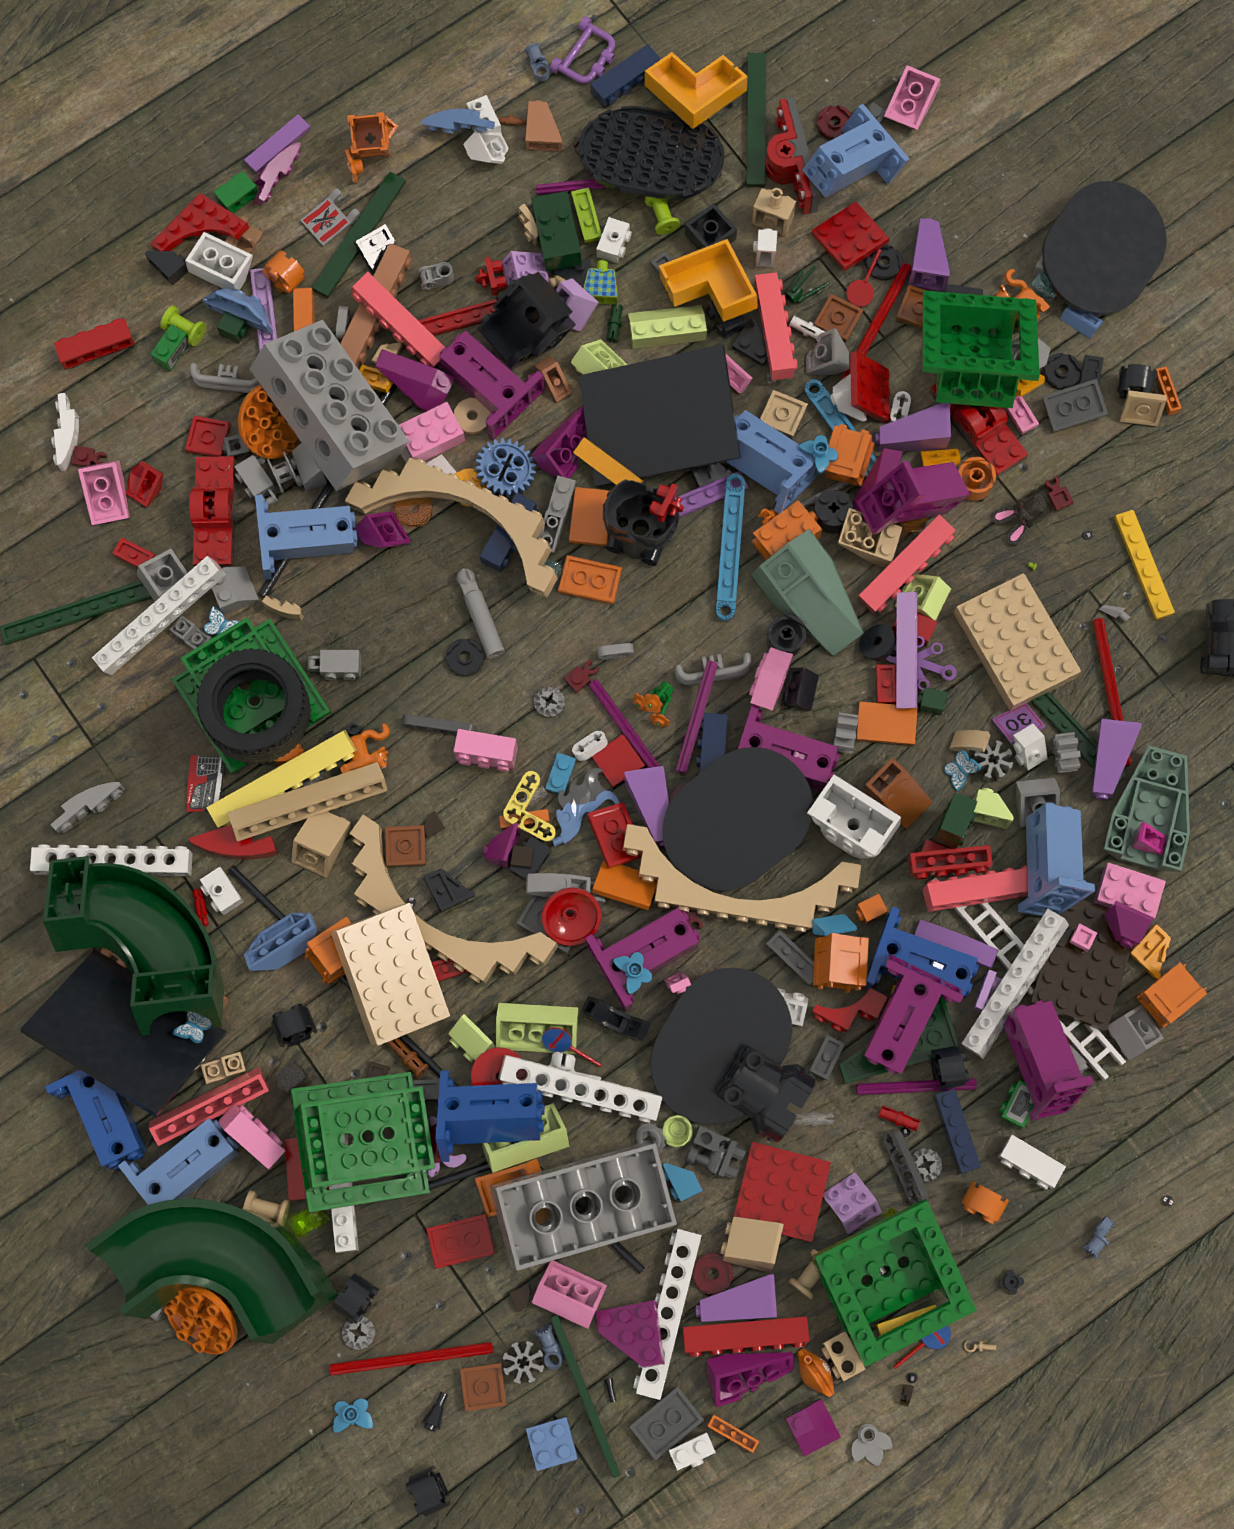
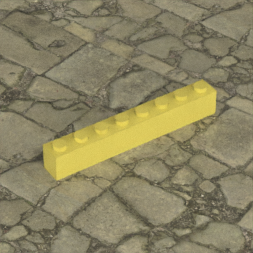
M346 730L206 808L218 828L229 826L231 823L227 812L284 794L285 790L290 787L292 790H295L303 785L302 781L306 778H309L311 781L320 776L319 771L324 768L329 771L336 767V762L340 759H343L345 762L354 757L353 752L357 749Z

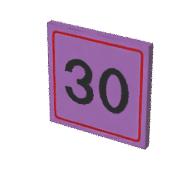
M1027 703L992 718L994 724L1010 744L1015 743L1014 734L1031 724H1034L1039 731L1045 728L1043 722Z

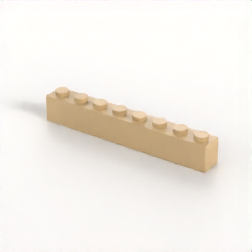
M376 762L227 813L238 842L386 792L387 786L380 766Z

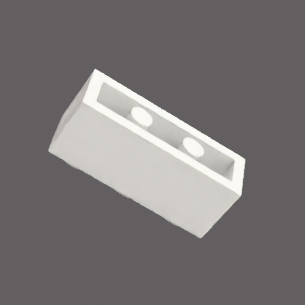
M1014 1135L1008 1137L998 1155V1158L1001 1159V1164L1010 1169L1013 1166L1019 1170L1018 1173L1027 1179H1030V1177L1037 1181L1036 1184L1045 1190L1055 1188L1066 1168L1063 1164Z

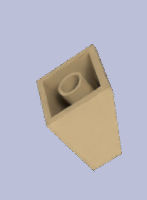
M329 811L307 818L293 840L291 862L327 878L349 834L350 822L343 817L329 813Z
M733 1217L732 1223H727L725 1234L729 1236L727 1242H723L720 1254L724 1255L723 1261L771 1273L776 1261L784 1224Z

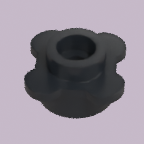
M1007 1270L1006 1276L999 1281V1285L1005 1287L1011 1295H1015L1017 1289L1024 1284V1279L1016 1275L1013 1270Z

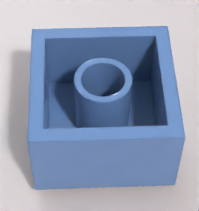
M567 1416L526 1428L537 1471L578 1459Z

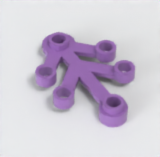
M917 636V638L922 639V644L917 645V648H920L924 645L925 639L922 636ZM935 642L931 647L917 653V680L920 690H924L920 686L921 681L927 682L926 688L930 686L929 680L925 678L920 667L941 674L945 680H953L956 677L957 670L953 665L941 666L924 660V658L932 654H940L942 652L943 645L940 642ZM895 644V646L893 647L894 650H896V651H897V644ZM934 645H939L941 650L938 652L934 651ZM890 654L886 659L889 662L895 663L897 668V656L893 657ZM947 669L952 671L951 676H946L945 671Z

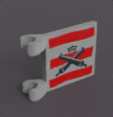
M338 188L334 189L328 198L300 220L323 247L347 227L355 223L360 216V212L357 209H353L346 217L334 204L343 198Z

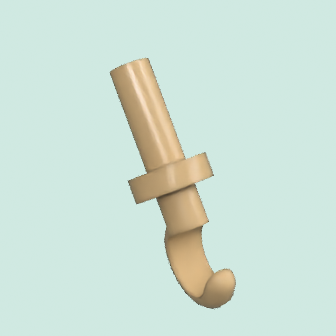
M968 1340L964 1343V1348L967 1352H974L976 1349H979V1352H983V1349L996 1350V1345L983 1344V1341H980V1344L974 1343L972 1350L966 1347Z

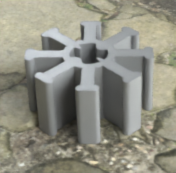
M839 712L833 745L838 747V752L852 754L856 738L858 715Z
M1075 733L1054 734V737H1052L1054 746L1052 748V755L1055 754L1054 766L1057 767V772L1078 771L1080 768L1078 757L1081 756L1080 750L1077 751L1078 739L1075 738Z
M996 741L993 751L987 744L985 752L975 751L972 757L973 760L981 762L979 763L981 766L979 771L986 770L982 781L988 782L991 778V772L994 773L996 782L1001 781L1005 776L1002 770L1008 773L1012 768L1013 762L1003 761L1011 757V750L1008 749L1004 753H998L1003 744L1000 741ZM989 759H991L992 761L995 760L996 763H989Z
M529 1341L526 1342L527 1346L524 1353L520 1350L519 1342H516L511 1346L514 1347L518 1356L514 1357L508 1355V1353H504L503 1360L508 1359L515 1362V1365L504 1368V1372L506 1375H509L511 1371L518 1369L517 1377L514 1379V1382L518 1384L522 1382L521 1377L524 1371L529 1378L528 1382L531 1383L536 1378L533 1377L530 1368L532 1367L543 1372L545 1367L544 1365L533 1363L534 1359L543 1357L544 1354L542 1350H538V1353L530 1356L529 1353L534 1343ZM526 1356L529 1366L521 1368L518 1360Z

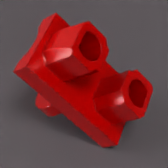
M490 257L484 258L487 273L484 272V269H479V274L475 277V281L478 284H482L483 288L488 287L487 282H489L492 296L498 295V290L507 288L505 276L494 277V274L503 272L501 260L491 261Z
M672 484L671 487L660 485L657 496L665 500L663 504L653 500L649 512L658 516V521L662 523L669 509H671L669 513L671 516H675L676 512L681 513L684 510V506L680 504L682 498L677 497L673 501L677 494V485Z

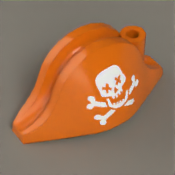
M804 1348L800 1349L797 1355L803 1382L809 1388L830 1398L835 1394L830 1365L818 1355Z

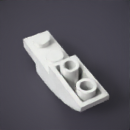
M60 393L58 394V401L55 402L57 412L60 413V418L57 419L59 429L54 430L52 445L53 448H56V454L53 455L55 465H58L61 471H66L72 460L74 448L77 446L79 416L75 409L70 410V401L67 395Z

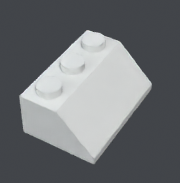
M204 232L185 262L189 273L223 289L229 288L235 291V289L240 290L245 283L253 256Z

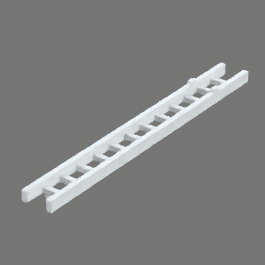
M953 873V875L957 876L958 879L965 878L964 875H955V873ZM988 903L980 904L985 911L975 920L964 910L967 906L954 908L983 943L998 949L990 939L1001 930L1007 935L1011 942L998 951L996 958L1009 970L1012 964L1006 959L1004 954L1014 945L1021 951L1024 944ZM989 915L998 927L986 936L977 924ZM1030 986L1027 994L1031 997L1033 988ZM1060 1021L1069 1043L1080 1053L1103 1081L1109 1076L1097 1062L1110 1053L1120 1066L1126 1062L1098 1029L1084 1024L1091 1034L1079 1043L1070 1031L1080 1022L1074 1021L1066 1028ZM1096 1037L1105 1049L1093 1059L1084 1046Z

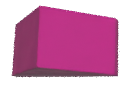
M1142 822L1136 829L1132 848L1163 855L1167 836L1146 822Z

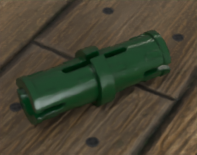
M617 304L611 305L610 319L607 322L609 328L606 341L610 343L612 335V343L618 342L623 306L620 304L618 305V311H616Z

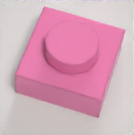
M1079 923L1070 939V943L1087 952L1097 932Z

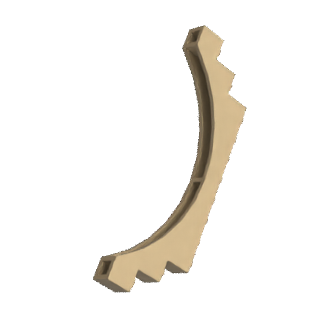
M409 457L400 475L392 470L389 472L382 470L373 487L365 482L362 484L354 483L345 502L350 508L365 515L390 503L410 498H442L472 506L491 517L512 539L522 558L527 585L530 591L547 598L558 579L554 572L555 570L544 565L551 553V549L546 540L538 537L545 522L542 514L535 510L530 512L519 503H510L502 495L497 497L486 488L479 489L475 487L474 483L468 480L465 482L459 480V477L455 474H446L435 465L430 467L419 458L415 460Z
M362 815L349 833L354 838L352 841L360 847L364 845L352 862V865L356 868L354 871L365 877L354 895L358 897V903L364 907L371 906L374 908L372 912L377 914L405 902L399 896L389 877L383 853L382 828L365 815ZM414 913L426 948L428 950L433 948L438 951L437 956L445 961L448 959L453 961V966L459 971L463 972L466 970L471 973L469 977L477 983H480V981L486 983L499 964V968L505 973L509 974L512 972L516 975L529 955V959L535 964L539 965L542 963L546 965L558 948V944L541 932L514 941L495 943L467 941L441 932L425 923Z
M627 824L622 850L627 851L626 854L638 856V853L642 854L638 877H641L642 881L645 882L657 880L654 904H658L659 908L679 907L681 912L694 910L697 911L698 915L708 916L709 913L717 914L716 917L720 919L734 917L738 922L747 923L748 920L756 921L755 924L767 926V923L774 924L775 928L778 929L792 927L795 928L794 931L806 933V930L812 928L815 908H818L817 911L829 913V910L832 911L835 908L838 888H840L841 892L852 893V891L858 889L861 865L841 862L822 880L803 891L782 898L746 900L717 894L692 882L675 869L660 852L647 827Z

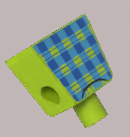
M599 260L597 261V268L588 269L584 289L599 302L598 304H618L615 270L608 269L607 261Z

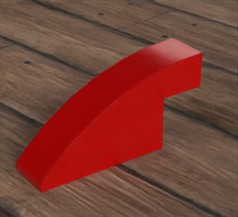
M231 825L189 838L193 846L224 858L252 860L279 855L272 836L257 841L250 837L237 842Z

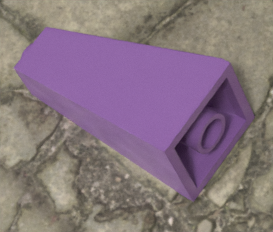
M920 218L908 286L912 285L920 289L945 292L950 271L939 221H934L931 218Z
M941 403L880 426L878 433H875V445H878V451H882L884 448L898 451L947 449L951 438L950 403Z
M1101 719L1098 729L1092 796H1096V799L1108 800V798H1112L1142 723Z
M659 766L624 772L625 786L645 827H647L656 845L665 847L663 823L669 806L664 767Z
M774 1274L700 1300V1305H696V1318H700L701 1322L777 1317Z

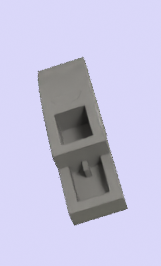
M558 475L548 510L545 513V525L539 534L540 538L548 542L553 553L558 545L576 484V480Z
M111 782L89 788L61 805L65 813L50 825L59 834L65 833L71 829L72 824L76 820L84 818L89 809L94 814L104 811L110 801L118 799L123 794L122 791L125 788L120 782Z
M557 873L527 874L526 894L549 898L561 889L575 887L591 893L598 904L603 905L606 898L592 893L595 882L591 881V877Z

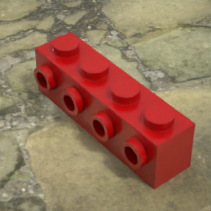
M125 318L115 319L105 325H98L86 332H78L75 336L61 338L58 342L54 343L59 360L65 370L135 345Z
M990 845L910 853L908 856L910 877H916L917 880L926 879L928 875H935L937 878L948 876L947 873H955V875H965L967 871L985 873L993 865Z

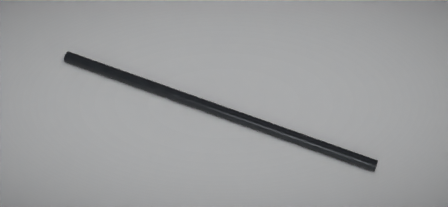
M394 383L388 393L383 392L379 397L384 406H386L397 388ZM329 480L311 509L323 508L334 490ZM290 559L278 560L274 567L275 573H271L272 579L265 581L258 593L260 596L265 598L269 595Z

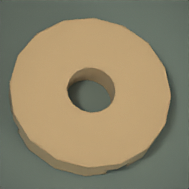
M475 398L464 399L458 403L454 410V416L462 431L470 435L482 433L486 428V419L491 414ZM474 412L478 417L475 420H469L467 418L468 414Z

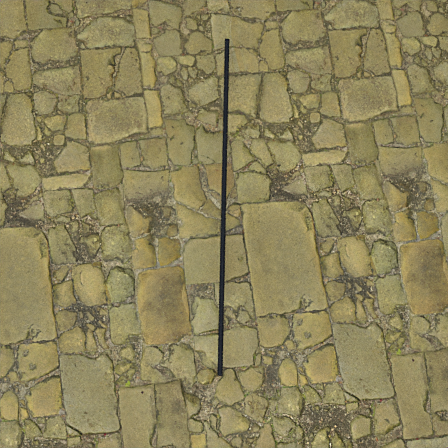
M234 865L229 868L228 871L278 920L286 917ZM346 975L339 978V980L351 991ZM407 1034L398 1037L407 1047L416 1052L417 1056L440 1078V1071H444ZM454 1081V1087H459V1085ZM576 1201V1211L578 1213L584 1212L586 1209ZM619 1242L610 1244L639 1274L645 1269Z

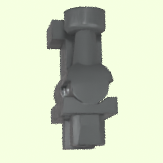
M700 1126L693 1144L711 1151L708 1157L698 1154L699 1150L691 1147L686 1162L693 1164L696 1161L707 1167L709 1172L723 1178L726 1176L735 1179L739 1168L730 1165V1160L733 1157L742 1161L746 1150L738 1146V1142Z

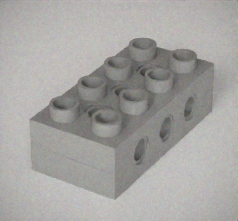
M323 320L264 344L249 368L336 491L393 464L410 442Z
M643 1142L490 1185L509 1264L516 1271L677 1225L656 1143ZM624 1185L627 1189V1196L623 1201L618 1202L615 1198V1191L618 1187ZM585 1196L588 1200V1207L584 1212L578 1213L575 1209V1203L580 1197ZM541 1208H547L549 1212L548 1220L543 1224H538L535 1220L536 1212Z

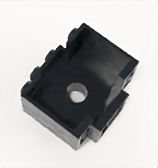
M539 272L529 273L517 280H512L506 286L507 290L496 297L497 302L492 306L496 311L490 315H485L481 319V325L477 328L510 368L529 360L533 355L537 358L554 349L576 326L569 317L573 311Z

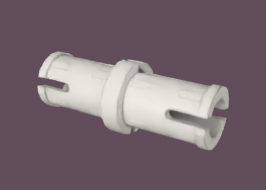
M795 315L789 324L790 327L803 332L804 336H810L814 339H817L820 333L825 332L814 326L812 322L808 323ZM801 325H803V326H805V327H807V328H809V329L815 331L816 333H813V332H811V331H809V330H807V329L801 327Z

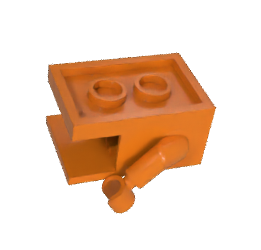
M798 500L782 511L781 514L774 511V509H763L758 514V517L764 518L762 521L764 525L753 532L756 538L751 543L762 557L767 560L808 529L819 540L822 528L816 522L818 520L816 514L813 511L808 512Z

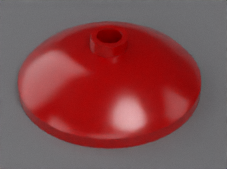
M575 887L564 888L551 895L544 904L541 915L542 924L547 935L555 942L569 946L578 945L586 942V937L597 932L601 922V909L595 897L588 891ZM568 910H573L572 914H566Z

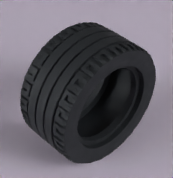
M250 648L241 651L236 650V652H231L229 655H225L217 660L218 662L208 669L207 674L201 680V686H199V692L197 693L198 699L196 700L199 720L213 743L230 758H234L237 761L240 760L243 763L248 762V764H264L268 761L278 760V758L284 757L287 753L289 754L300 743L301 738L303 739L304 733L307 732L311 713L308 693L295 668L289 662H286L284 658H281L280 655H275L274 652H268L265 649L255 650ZM251 680H266L275 683L284 691L285 705L280 718L273 726L259 733L244 734L234 731L226 725L224 708L229 695L235 688Z

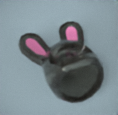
M1033 489L1024 494L1014 506L995 510L991 515V519L995 524H1003L1015 517L1019 518L1020 522L1006 536L1008 544L1016 546L1022 542L1032 526L1044 521L1051 515L1052 509L1041 493Z

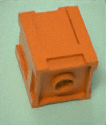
M379 112L377 115L357 117L355 115H347L352 139V146L350 148L354 159L391 156L388 123L384 112ZM368 134H372V136L376 137V140H373L372 144H369V141H366V137H368Z
M843 424L834 426L829 448H834L838 452V458L834 462L829 461V466L824 471L825 478L858 487L862 486L875 445L872 442V435L869 434V431L861 430V432L849 430L847 425Z
M347 916L307 942L308 948L305 951L304 959H308L323 978L322 984L326 982L328 986L345 975L330 931L351 924Z
M836 933L815 938L813 986H818V990L823 989V987L845 990V993H850V990L855 988V991L861 990V987L866 986L869 938Z
M1181 962L1136 997L1162 1029L1174 1022L1207 994L1205 991L1207 988H1201L1186 970V964L1182 965Z

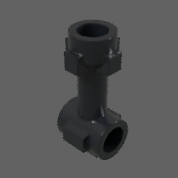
M353 722L348 726L346 732L349 737L361 734L362 728ZM333 730L329 731L325 735L326 740L340 732L334 733Z

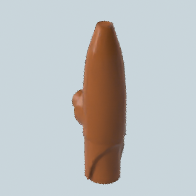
M510 114L508 117H499V123L507 125H523L527 123L523 119L514 118L513 114Z

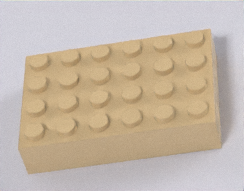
M1024 573L956 607L954 615L1010 711L1078 678L1081 670Z
M410 903L395 906L330 931L371 1045H381L450 1017Z

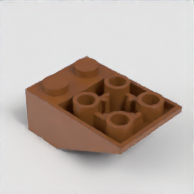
M891 758L867 782L863 789L872 799L901 817L900 825L906 830L933 803L907 770L894 758Z

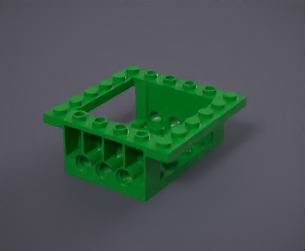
M923 291L922 372L936 373L937 403L1013 408L1019 380L1039 381L1036 299ZM1016 316L1019 318L1020 361L1012 360V335Z
M246 617L181 657L187 670L171 679L204 730L198 717L196 707L198 704L196 700L198 699L197 693L199 692L197 687L201 686V680L207 674L208 669L218 662L217 660L225 655H229L231 652H236V650L241 651L250 648L255 650L265 649L284 658L286 662H289L300 676L311 705L308 727L331 713L271 619L254 628L249 618ZM266 680L248 681L250 682V687L247 690H241L239 685L232 691L224 708V719L228 727L240 733L255 734L267 730L277 722L284 709L285 694L278 685ZM253 697L260 698V703L256 706L250 705V700ZM206 733L232 775L249 765L248 762L243 763L224 754Z
M411 1072L290 1090L308 1213L430 1193L427 1172L435 1169L426 1106L423 1087L413 1088ZM384 1128L392 1130L393 1137L391 1139L383 1137L382 1132ZM364 1131L372 1133L373 1139L371 1142L368 1143L362 1139ZM344 1134H349L352 1137L351 1145L346 1146L342 1143V1136ZM405 1174V1178L332 1190L326 1189L336 1184Z
M926 1199L813 1254L815 1259L812 1262L843 1330L846 1331L849 1339L856 1347L865 1367L977 1311ZM906 1256L908 1258L907 1263L904 1266H899V1258ZM882 1266H889V1272L886 1275H880V1268ZM864 1275L871 1276V1281L868 1284L861 1283ZM937 1289L948 1299V1302L877 1338L874 1337L869 1326L870 1323Z

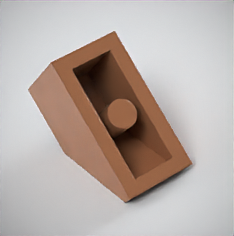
M548 356L534 365L536 371H540L544 375L545 387L556 402L572 393L558 362L552 357Z

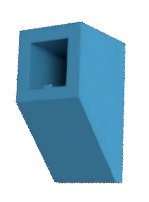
M668 1163L662 1164L665 1181H670L673 1187L670 1189L674 1200L679 1199L681 1203L703 1191L694 1172Z

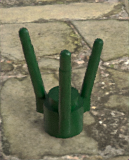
M815 265L797 283L803 274V270H800L790 286L785 290L784 295L791 303L794 304L797 301L800 304L804 299L829 286V282H826L802 296L804 291L800 286L815 270Z

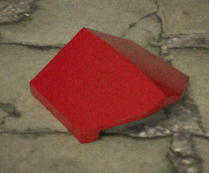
M141 461L131 471L126 494L145 507H148L162 489L163 473Z

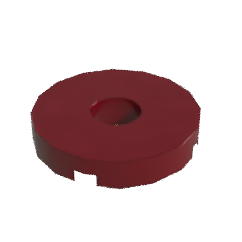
M831 105L821 110L817 119L819 133L828 140L844 134L841 129L852 114L843 106L837 105V107H832ZM835 119L838 120L840 124L835 126L832 125L830 121Z
M708 1253L702 1255L696 1261L693 1267V1280L701 1291L707 1294H718L724 1292L730 1286L733 1280V1268L731 1263L723 1261V1255ZM709 1268H716L718 1270L719 1276L717 1279L711 1280L708 1278L707 1271Z

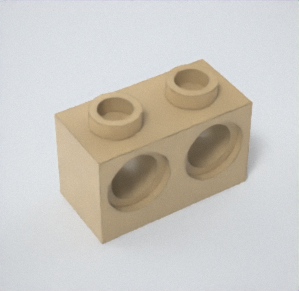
M846 1331L822 1343L824 1347L821 1350L827 1360L831 1359L834 1365L831 1369L836 1379L841 1378L842 1381H845L865 1370ZM836 1341L842 1344V1351L839 1354H835L831 1349L832 1344ZM846 1360L852 1363V1370L848 1373H845L841 1368L842 1363Z

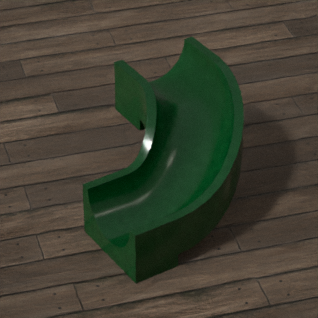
M90 856L50 860L43 923L55 952L101 947L118 956L133 973L130 1007L142 1036L150 1035V1027L154 1019L174 1011L194 1012L209 1019L214 1027L222 1026L224 989L220 966L202 922L179 894L154 876L129 866L112 863L92 864Z
M174 1199L149 1204L119 1219L86 1244L88 1251L100 1257L118 1278L126 1298V1303L119 1308L124 1316L147 1319L178 1296L179 1290L201 1286L221 1294L230 1302L251 1341L273 1344L338 1296L319 1261L313 1260L306 1248L293 1234L263 1215L218 1201Z

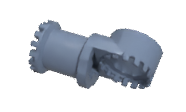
M539 43L528 44V47L525 48V53L529 55L534 78L540 82L548 80L550 70L545 57L540 52L541 47ZM544 69L547 72L544 75H538L537 71Z
M1105 1216L1095 1227L1092 1239L1087 1245H1083L1082 1248L1087 1253L1090 1252V1256L1097 1259L1103 1247L1109 1245V1241L1104 1236L1110 1232L1111 1226L1114 1227L1115 1223Z
M548 1324L543 1326V1328L537 1329L535 1335L539 1336L543 1345L545 1365L549 1369L554 1370L561 1366L565 1355L560 1347L559 1340H556L552 1332V1325ZM549 1355H556L559 1358V1362H552Z

